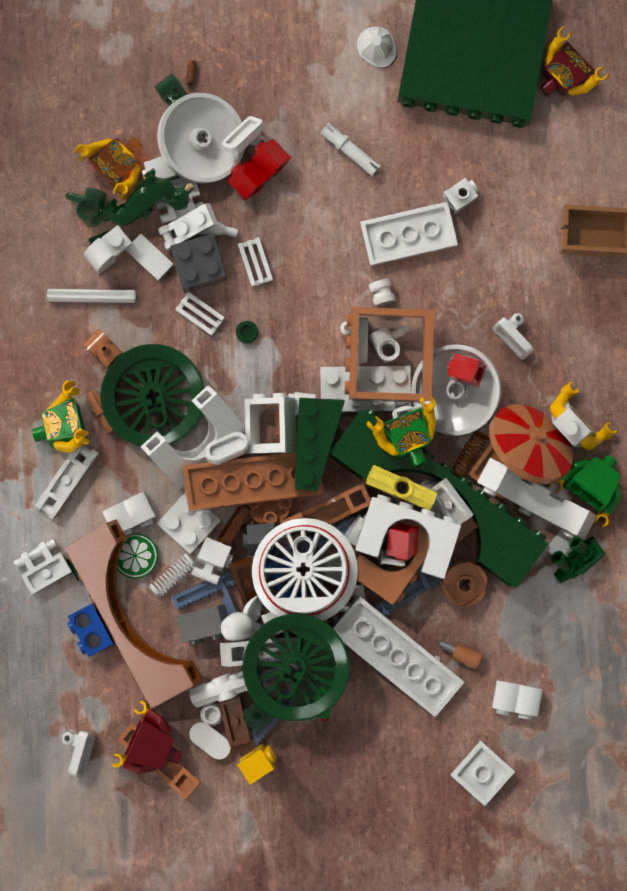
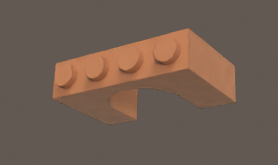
M398 499V501L395 504L399 505L400 502H407L402 499ZM400 520L394 523L399 522L419 527L417 553L413 555L407 567L400 571L391 572L381 569L361 554L357 558V581L391 605L395 602L399 604L406 595L404 591L408 583L412 585L419 576V573L416 571L421 564L423 565L429 547L426 531L420 524L411 520Z

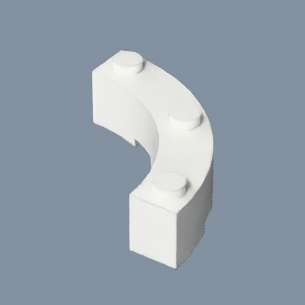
M491 458L477 482L484 486L482 491L493 497L498 494L519 506V512L529 517L532 513L565 530L563 535L571 539L578 536L585 540L597 517L590 511L564 499L563 503L558 501L560 497L553 494V492L537 483L521 478L504 464Z

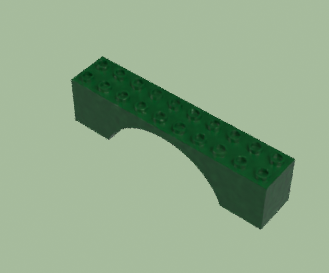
M361 409L330 451L329 457L365 483L373 465L391 473H418L440 482L447 478L474 514L473 518L478 523V528L476 529L477 556L475 563L511 589H517L549 543L545 541L547 537L536 529L535 531L529 530L526 527L528 523L520 517H511L507 514L509 510L502 504H493L489 501L490 496L481 489L475 491L470 487L472 483L463 476L457 478L452 474L453 469L443 462L439 465L433 460L435 456L429 451L422 450L426 462L415 467L409 455L398 458L397 455L394 456L379 447L373 431L367 426L368 421L372 426H375L377 424L375 416H379L370 409L366 411Z

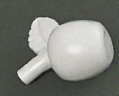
M255 596L246 604L243 612H234L222 621L221 632L224 638L229 641H244L251 636L252 630L256 632L262 626V624L256 622L262 610L261 600L258 596Z

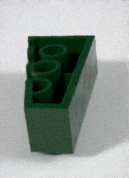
M299 398L295 491L318 492L345 400Z

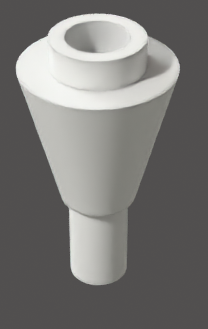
M217 221V225L199 234L209 235L214 233V235H226L236 238L238 229L224 226V224Z

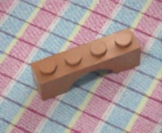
M360 484L280 523L282 524L294 519L310 518L331 525L369 507L371 499L364 484ZM301 532L291 534L293 540L301 536Z

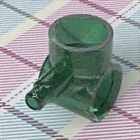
M173 73L154 86L156 92L169 106L179 98L188 95Z
M86 188L84 195L66 193L65 198L67 200L79 203L76 212L86 226L96 227L102 222V211L108 197L106 193L94 188ZM89 210H94L91 216H86Z

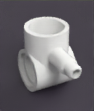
M408 325L399 327L392 332L388 326H385L368 336L381 362L389 364L396 361L400 353V346L395 340L410 331ZM384 346H392L395 351L394 355L390 357L385 356L382 353Z

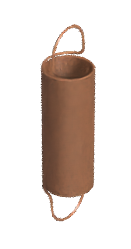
M192 56L191 60L188 61L186 85H191V90L192 85L195 84L197 65L196 61H192Z

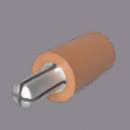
M443 640L439 643V648L452 653L450 658L463 663L469 668H477L482 657L481 653L458 642L456 646Z

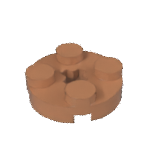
M469 560L458 561L447 568L445 578L441 579L442 591L452 604L469 607L475 605L484 597L487 576L477 564ZM462 579L470 580L467 583L469 586L468 588H459V585L461 583L460 581Z

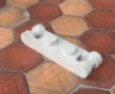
M83 445L71 453L34 508L38 511H44L48 514L47 517L54 520L99 455L94 449L91 451L85 447L86 445ZM79 454L86 457L83 464L76 460ZM50 497L56 500L54 506L47 503Z

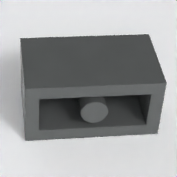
M220 605L176 616L181 642L190 641V645L204 643L203 638L209 636L211 641L224 638L221 632V623L228 616L226 606Z

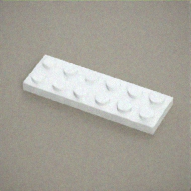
M360 595L332 627L348 647L434 717L438 715L464 684V681Z

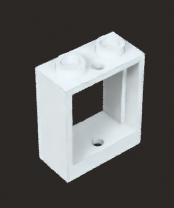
M273 393V398H267V394H253V399H245V435L248 438L246 454L297 452L295 398L287 397V393ZM279 404L280 443L260 444L259 405Z

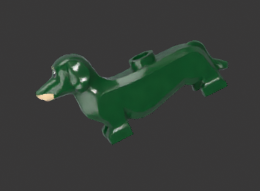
M152 168L144 174L145 179L136 187L125 203L117 206V200L114 198L105 205V210L102 212L105 216L103 220L104 222L112 220L119 226H127L141 216L143 218L149 216L154 210L152 207L159 202H165L175 210H182L189 204V194L194 189V185L189 183L181 188H175L169 180L156 177V171Z

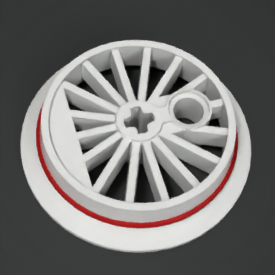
M310 518L290 520L271 530L259 544L252 564V579L255 591L263 605L277 617L295 613L314 616L322 621L327 620L337 614L348 603L354 592L358 577L356 556L347 538L332 525ZM301 532V536L293 540L291 534ZM306 532L316 533L313 541L306 536ZM320 535H322L329 541L315 554L316 545ZM286 536L293 549V556L279 543ZM303 541L310 544V549L306 553L298 551V545ZM334 544L338 553L317 561ZM276 546L292 563L270 555L273 547ZM341 557L342 567H319ZM267 558L290 568H266ZM303 563L310 569V572H306V576L298 572V569H302ZM342 572L341 582L318 573ZM265 573L290 574L267 583ZM316 578L339 587L332 595ZM291 579L276 596L272 594L269 588ZM312 582L328 597H318ZM295 584L291 597L281 598ZM302 585V598H296L299 588ZM307 585L313 597H307Z

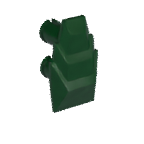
M578 536L573 537L569 542V547H571L572 551L567 554V557L562 551H556L552 554L551 561L558 567L554 576L560 584L571 578L574 579L580 574L583 575L606 554L593 536L584 542Z

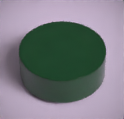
M251 321L239 323L236 328L237 339L244 344L253 343L258 337L257 326Z

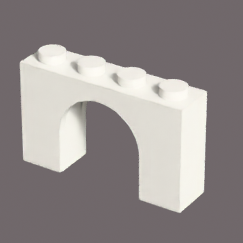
M209 385L191 400L208 421L207 435L199 446L189 451L176 450L170 446L158 431L141 446L179 489L184 487L182 466L208 463L205 458V448L210 442L233 432L243 433L245 431V425Z
M378 494L377 498L372 497L355 551L377 558L387 529L397 521L411 520L424 528L429 539V547L421 572L444 579L461 525L456 524L457 520L444 516L443 519L434 517V512L422 509L421 512L412 510L413 505L400 502L399 505L390 503L391 498Z

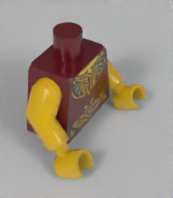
M565 26L558 30V37H555L547 48L543 60V67L545 68L543 76L547 81L540 86V89L548 97L556 90L562 96L567 94L571 96L587 94L600 83V80H607L610 77V73L604 77L600 74L605 66L594 70L568 41L564 43L565 40L572 36V31H570L568 36L562 35V29Z

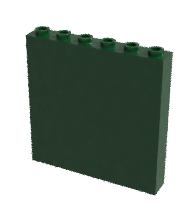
M416 0L397 103H401L403 107L407 108L423 107L424 110L429 112H436L437 110L446 111L445 113L451 116H458L459 114L468 115L467 117L473 120H480L481 118L490 119L489 121L495 124H502L503 122L512 123L511 125L517 128L529 126L532 119L552 0Z

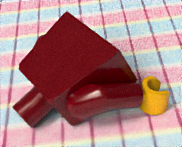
M139 701L144 705V709L142 712L134 709V712L142 716L125 754H114V756L120 758V763L114 762L112 766L115 768L123 767L136 774L154 772L156 768L162 769L165 760L178 764L182 751L172 747L174 738L171 735L172 729L160 714L150 709L148 703Z

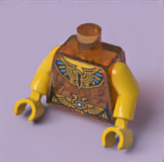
M134 136L125 145L118 138L113 140L109 138L88 145L79 144L75 148L74 154L76 152L82 154L78 160L83 162L89 156L87 158L89 164L114 187L113 194L116 192L122 193L121 200H124L127 193L138 184L141 168L139 166L140 161L134 154L143 145Z

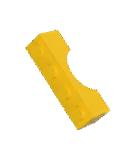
M262 743L241 757L237 766L251 785L274 769L277 756L270 745L265 747Z

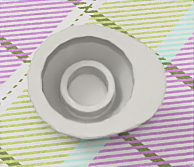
M370 27L360 34L357 41V49L360 56L366 62L377 68H384L394 61L396 57L395 42L392 35L386 29Z

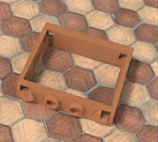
M352 307V313H347V327H351V336H346V349H350V358H346L345 372H350L349 381H345L344 395H349V400L420 403V398L422 397L424 401H431L434 310ZM359 316L424 318L421 394L356 392Z

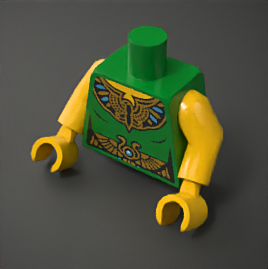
M65 381L62 386L63 392L46 411L42 412L43 426L32 429L35 442L47 439L52 449L69 454L75 452L81 446L89 444L90 441L87 439L89 432L85 431L80 407L76 400L72 398V395L76 396L79 394V389L73 387L76 382Z
M430 395L431 401L429 404H425L423 397L420 398V403L424 410L418 408L384 423L375 416L377 419L375 426H372L368 421L367 426L373 431L379 447L390 455H397L398 458L409 455L414 467L426 462L421 449L431 444L430 441L434 438L436 427L434 410L436 401L432 395Z

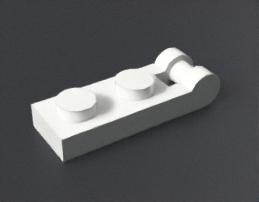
M205 203L168 225L160 227L158 231L165 240L164 246L166 250H171V245L188 241L214 227L218 222L210 203ZM173 231H175L176 236H177V237L174 238V239H173V236H172V234H171V232H173Z

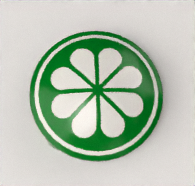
M139 533L129 534L126 536L127 540L121 550L117 570L128 578H142L150 574L157 565L158 550L155 543L146 535Z

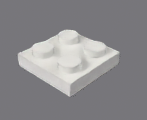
M184 493L157 524L191 554L221 520L210 510L188 512L186 493Z
M479 741L450 775L479 802L486 806L515 771L482 741Z

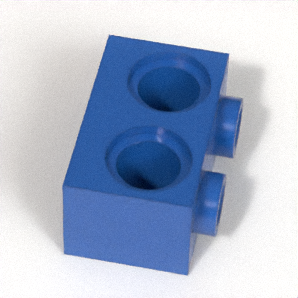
M94 603L68 616L70 621L67 622V625L72 634H77L80 640L77 644L83 655L87 653L88 657L93 656L115 644L105 623L101 620L100 613ZM83 614L90 618V624L85 628L81 627L78 622L79 617ZM94 634L99 636L101 641L97 648H93L89 644V638Z

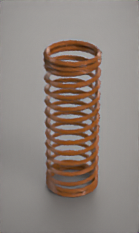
M479 430L473 432V435H470L471 438L469 439V442H466L467 445L464 446L465 449H462L463 452H460L461 456H458L459 459H456V462L454 463L455 466H452V474L458 478L460 476H463L465 478L466 476L461 474L456 469L464 472L465 474H468L459 466L470 471L469 468L465 467L460 462L468 465L469 467H472L463 459L474 464L473 461L469 460L464 455L476 461L474 457L470 456L465 451L473 454L476 457H478V455L470 451L468 448L481 454L478 450L474 449L469 444L477 447L480 450L483 449L474 444L472 441L485 447V445L478 442L473 437L481 440L484 443H487L486 441L490 439L486 434Z

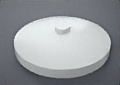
M208 93L185 95L173 102L165 110L159 122L157 139L161 156L176 175L187 181L206 184L221 180L231 174V170L240 163L243 157L244 150L237 155L227 153L222 145V141L242 121L233 107L218 96Z
M447 345L434 350L432 396L437 403L442 404L445 418L443 422L436 425L435 430L447 435H465L481 429L495 415L501 400V380L495 365L484 353L470 346ZM454 354L480 360L486 366L479 388L454 381L447 375L448 364L453 359ZM422 361L413 376L412 394L422 393Z

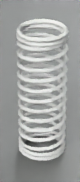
M186 553L183 556L187 561L181 557L185 565L179 559L180 565L175 562L178 569L172 565L176 573L169 568L174 577L166 570L168 576L163 573L166 580L160 576L164 584L158 578L156 579L162 588L155 581L153 583L157 588L152 584L149 585V588L159 599L164 596V593H167V590L170 591L169 586L173 588L172 584L176 585L179 579L182 580L181 575L185 577L184 573L188 574V571L191 572V568L197 567L196 563Z

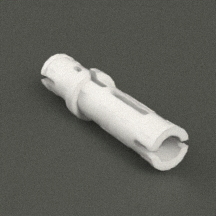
M328 123L327 127H324L320 134L334 144L337 151L341 150L372 177L381 165L349 140V136L343 135Z

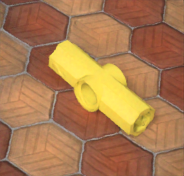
M373 465L365 483L391 494L396 499H402L429 511L437 496V492ZM398 482H403L406 485L407 491L405 494L397 492L396 485Z

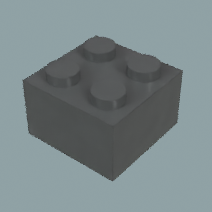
M214 233L170 246L184 293L227 281Z

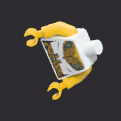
M569 382L561 388V393L550 405L552 423L574 447L592 450L604 442V440H610L617 430L611 431L608 428L611 423L608 422L599 432H596L569 403V399L579 392V388L572 390L571 384L573 382Z

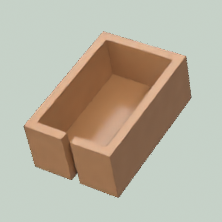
M567 204L561 209L560 230L562 232L560 233L559 254L627 257V208Z

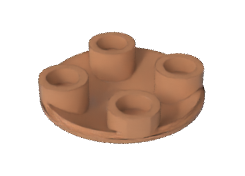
M292 499L248 504L247 506L251 508L249 514L256 522L260 524L274 523V525H277L288 517L291 511Z

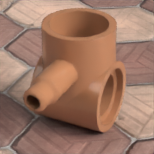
M100 329L83 344L107 369L123 354Z

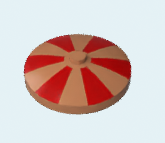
M513 404L499 410L492 419L489 426L491 445L503 464L516 475L533 483L551 484L562 479L570 470L573 462L570 442L552 423V419L543 412L530 406Z

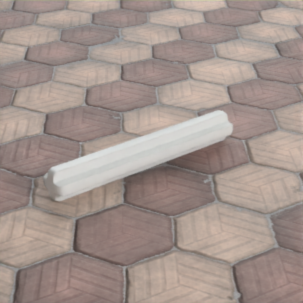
M48 289L47 300L49 302L134 303L136 301V292L134 290Z

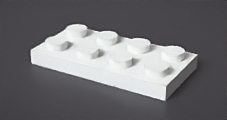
M448 202L360 222L370 266L458 246Z
M357 366L356 392L411 393V366ZM320 367L321 399L345 400L342 412H360L361 409L365 411L370 409L373 412H393L399 407L411 406V402L349 400V395L344 394L345 381H349L350 372H345V367Z

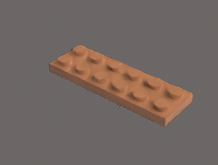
M297 452L233 459L220 465H213L208 462L182 466L188 512L319 496L324 493L322 480L318 492L295 491Z

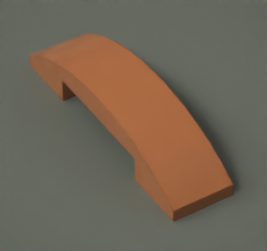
M131 723L117 740L126 749L137 727L134 723ZM165 760L162 769L156 768L154 771L185 800L201 783L180 762L176 764Z

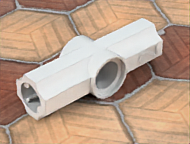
M243 671L234 674L228 673L212 679L211 682L193 687L189 691L192 704L198 708L218 700L221 702L233 698L238 693L248 690L244 682Z

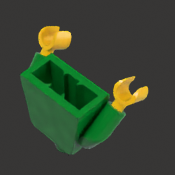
M607 455L603 461L598 457H594L591 461L583 459L574 462L565 476L557 481L561 487L556 493L562 491L563 484L566 482V488L598 512L603 510L602 513L596 514L597 517L594 521L596 523L599 517H605L602 527L608 525V515H612L621 500V485L619 484L621 476L614 470L617 464L616 459Z

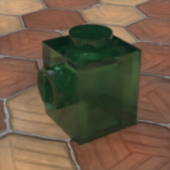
M256 703L242 711L245 723L248 727H253L254 730L275 718Z

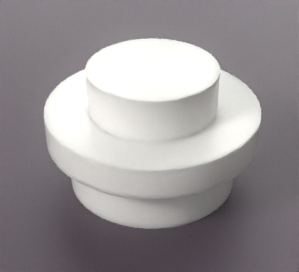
M209 703L201 709L200 716L204 723L214 726L221 722L222 715L218 704Z

